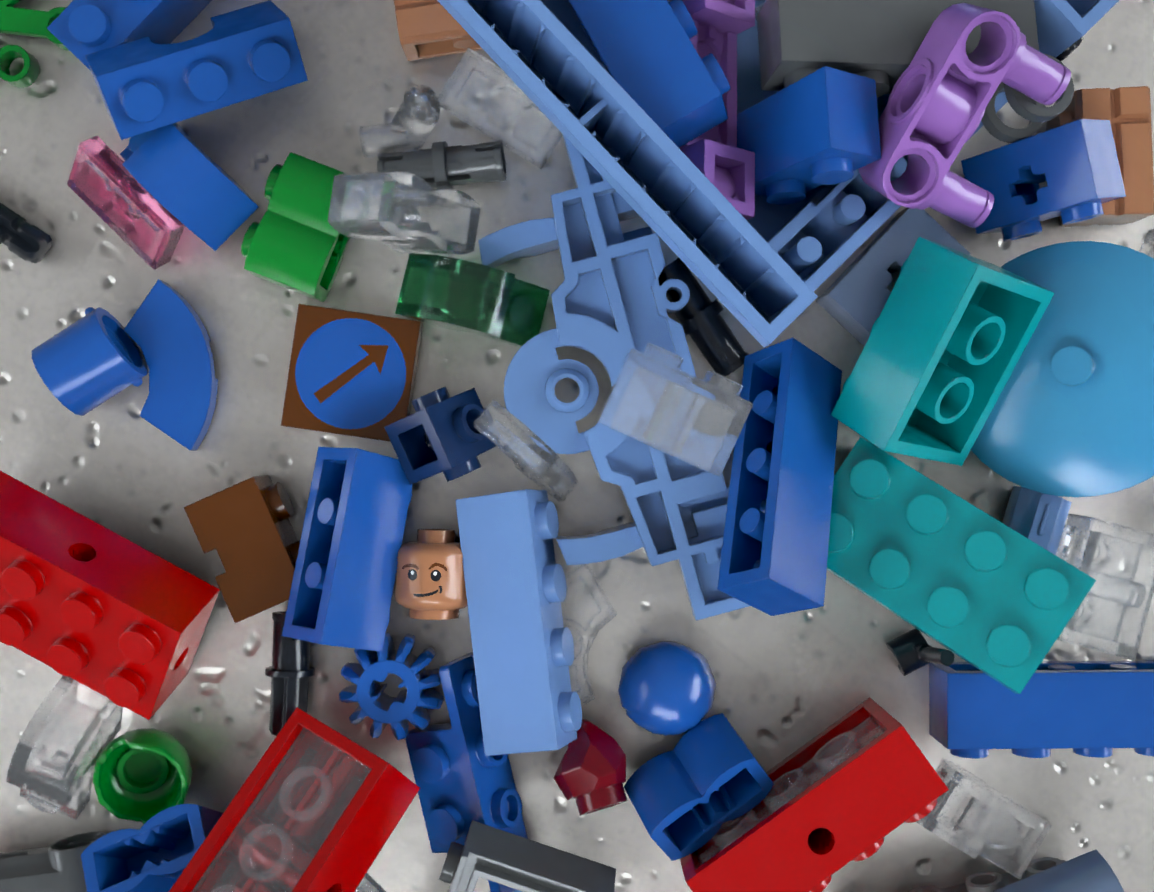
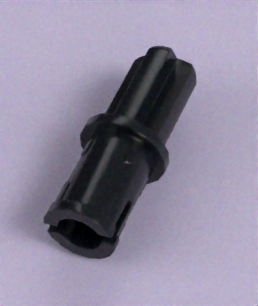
M286 611L272 613V619L274 620L272 666L265 669V675L271 677L269 730L275 736L278 735L296 707L307 713L309 677L315 675V668L309 666L310 642L282 636Z

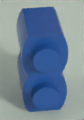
M723 713L704 719L697 726L686 732L673 750L659 754L640 766L628 779L624 789L650 837L671 861L688 856L705 845L717 833L723 822L738 818L753 809L767 796L774 783Z
M180 804L157 813L140 830L121 829L98 838L81 854L87 892H169L223 813L196 804Z

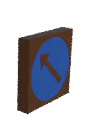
M298 304L281 426L390 441L384 427L410 415L423 323L421 321Z

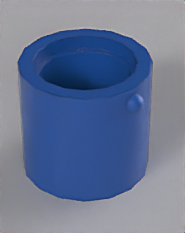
M88 307L85 310L86 316L32 350L34 366L44 384L67 409L80 416H84L130 385L139 387L143 382L142 378L148 374L147 363L135 341L124 331V327L114 316L100 307L97 309Z

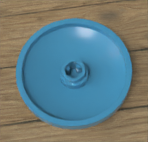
M1072 241L1037 248L1005 263L1001 268L1055 294L971 451L991 470L1008 481L1039 493L1054 496L1092 497L1131 488L1153 477L1154 259L1139 251L1116 244L1095 241Z

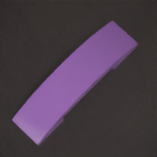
M682 0L698 30V34L692 37L690 41L700 58L709 53L715 56L729 82L731 90L722 95L728 119L679 149L735 209L748 220L755 217V153L737 148V34L755 26V0Z

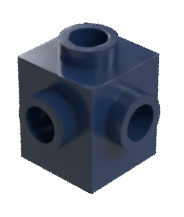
M446 386L411 401L416 413L384 427L410 485L443 472L447 482L482 467L478 460V455L500 445L475 388L450 397Z

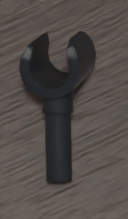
M917 628L886 643L888 649L896 657L899 663L898 668L903 676L929 663L950 666L955 658L952 651L929 645Z

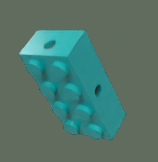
M862 437L859 438L834 475L827 570L1015 694H1020L1096 580Z

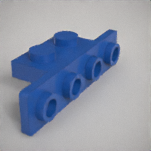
M473 652L439 668V676L451 723L428 725L424 730L416 727L408 731L405 738L415 782L420 787L418 795L432 853H448L452 841L464 845L472 820L528 839L522 816V802L516 791L508 754L485 756L474 657ZM488 880L491 892H522Z

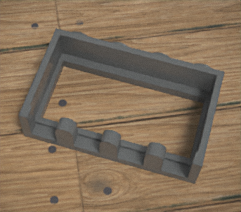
M472 820L464 845L451 842L439 880L450 884L448 892H474L479 877L522 892H614L616 868Z

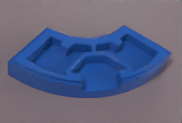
M158 279L124 328V331L141 348L149 368V395L140 413V417L188 450L197 451L211 424L218 393V379L215 378L214 360L209 344L211 340L201 319L192 306L178 291L166 282Z

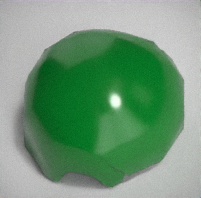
M155 728L136 729L124 733L103 748L96 759L92 781L99 803L119 819L145 824L151 817L162 810L184 804L193 771L187 749L172 734Z

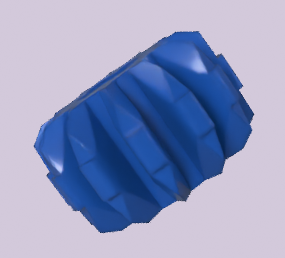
M386 632L382 652L355 649L354 652L359 663H346L342 667L341 675L346 680L352 682L353 685L344 688L339 693L340 701L359 703V706L349 717L351 724L361 723L366 716L374 720L370 728V736L372 738H379L387 724H390L392 733L397 740L406 738L409 722L415 727L424 730L431 721L426 708L440 709L443 704L444 696L431 688L441 684L439 669H425L435 657L436 652L433 648L429 647L424 649L418 657L412 654L411 651L415 645L414 635L406 634L398 650H395L393 638L390 633ZM390 673L401 677L402 681L398 685L399 688H407V690L402 689L396 698L384 693L388 684L380 685V682H384Z

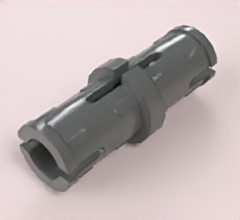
M501 140L449 147L446 141L433 142L430 149L409 152L379 153L377 156L379 160L377 161L378 178L384 194L419 188H437L439 193L451 192L453 186L506 181V161Z

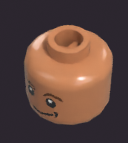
M417 529V541L405 542L399 549L394 598L399 605L409 608L410 618L422 620L459 618V609L468 606L460 542H455V530Z

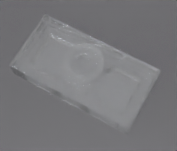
M469 47L436 99L438 106L493 140H501L503 146L540 169L543 168L562 137L559 129L498 65Z

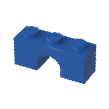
M271 0L211 17L210 20L213 28L209 32L191 40L173 44H156L147 36L87 54L85 58L107 112L121 140L308 81L290 18Z

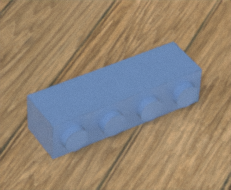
M524 489L456 499L485 756L559 750L577 739L576 731L581 728L582 706L577 692L571 691L569 666L574 661V642L569 628L563 626L561 602L566 598L567 585L564 570L560 564H556L553 539L557 538L559 532V519L556 507L552 501H548L547 490Z

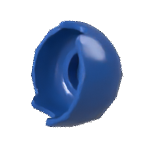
M660 641L639 648L623 666L618 692L622 707L626 709V715L635 724L651 733L669 736L682 734L694 728L703 720L713 707L717 683L707 659L701 653L677 642Z

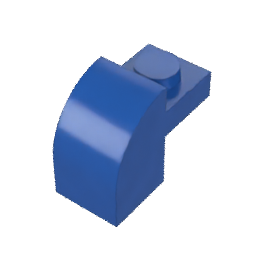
M177 123L131 137L128 146L120 153L125 160L122 165L164 208L214 251L259 208L240 185L204 153Z

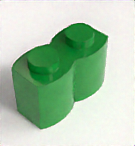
M290 152L284 164L275 165L268 176L265 186V198L269 200L266 213L260 223L255 221L249 226L244 236L241 247L242 256L246 257L244 269L257 277L324 302L339 271L346 245L361 216L369 189L360 178Z

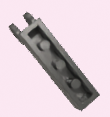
M766 0L757 15L761 90L780 91L816 70L828 66L875 79L877 98L885 94H891L895 83L909 67L936 18L943 10L960 3H967L1008 14L1016 22L1020 32L1026 36L1027 45L1039 51L1034 0ZM980 25L976 26L967 38V55L972 53L978 46L981 38ZM1045 54L1049 58L1065 66L1061 61H1059L1055 57ZM1070 77V82L1064 93L1051 107H1046L1044 104L1001 82L985 108V113L981 120L984 127L993 137L1007 143H1013L1034 135L1044 122L1054 119L1070 105L1074 94L1072 77ZM1005 92L1007 101L1012 109L1024 119L1029 120L1026 128L1014 129L1008 127L998 118L995 111V98L998 93Z

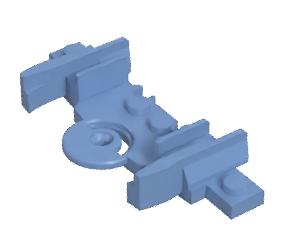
M563 135L577 188L551 195L554 217L528 220L514 224L478 240L482 268L485 273L511 259L532 257L559 249L564 282L551 294L556 328L544 331L528 340L512 358L504 381L505 406L513 425L524 438L535 446L558 454H576L590 450L601 480L620 486L633 522L604 529L594 534L557 536L556 540L567 565L602 562L622 557L642 547L645 549L651 566L678 559L696 621L749 607L750 605L717 590L729 486L725 484L716 447L723 437V431L717 430L710 434H703L695 429L692 423V414L695 408L700 404L713 402L714 397L699 388L683 326L668 317L667 312L676 313L685 307L690 298L689 288L679 279H669L661 286L659 285L658 278L666 263L658 235L656 233L653 234L650 226L622 234L619 222L639 217L638 213ZM669 290L677 291L680 295L679 301L670 302L666 297V292ZM558 347H576L591 353L603 364L610 378L611 400L605 415L595 426L582 433L578 432L576 421L586 417L595 407L599 395L598 382L592 370L582 362L573 359L559 360L556 352ZM564 378L576 381L580 389L579 396L571 403L561 402L555 395L556 384Z

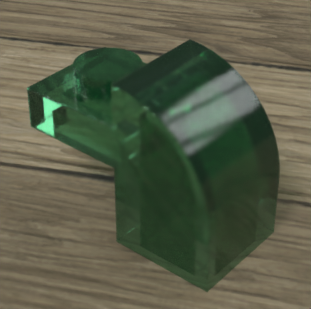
M410 253L395 314L444 329L470 332L522 347L528 340L540 333L550 290L516 279V274L486 265L439 255Z

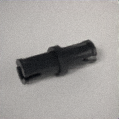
M677 258L664 267L658 278L659 285L661 286L669 279H679L688 286L690 291L689 301L675 315L683 326L685 336L690 335L715 371L716 377L720 380L744 364L745 356L749 354L741 347L735 335L720 315L724 308L718 299L711 302L685 263L680 258ZM669 290L666 292V297L670 302L679 301L680 295L677 291Z

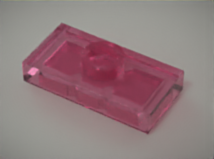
M98 136L80 142L67 182L68 186L154 270L170 262L185 225L164 208L122 165L124 161Z

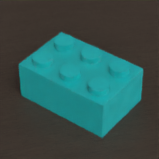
M919 236L909 257L901 267L900 275L880 316L872 326L870 336L851 375L843 385L842 393L831 416L883 451L962 466L1055 293L992 263Z

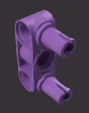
M967 3L954 4L948 7L933 22L909 67L901 74L892 89L887 106L879 118L881 159L859 168L862 180L896 205L919 210L930 207L970 228L978 227L990 214L994 203V195L950 171L951 165L965 142L970 139L978 128L985 113V108L1001 82L1041 104L1051 105L1066 90L1071 77L1070 69L1027 45L1026 36L1020 32V28L1008 14ZM980 25L981 38L978 46L972 53L967 55V38L971 31ZM908 155V164L904 173L894 181H890V173L894 164L900 158Z

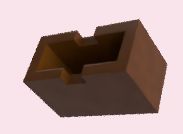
M269 475L254 476L184 507L204 554L216 549L226 572L216 576L215 579L235 623L289 600L300 540L298 541L288 519L294 515L291 500L281 483L273 484Z

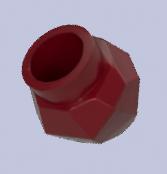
M582 719L581 728L576 731L577 739L568 744V749L563 755L554 775V780L566 799H575L580 816L628 801L623 784L626 782L625 753L612 736L589 720Z

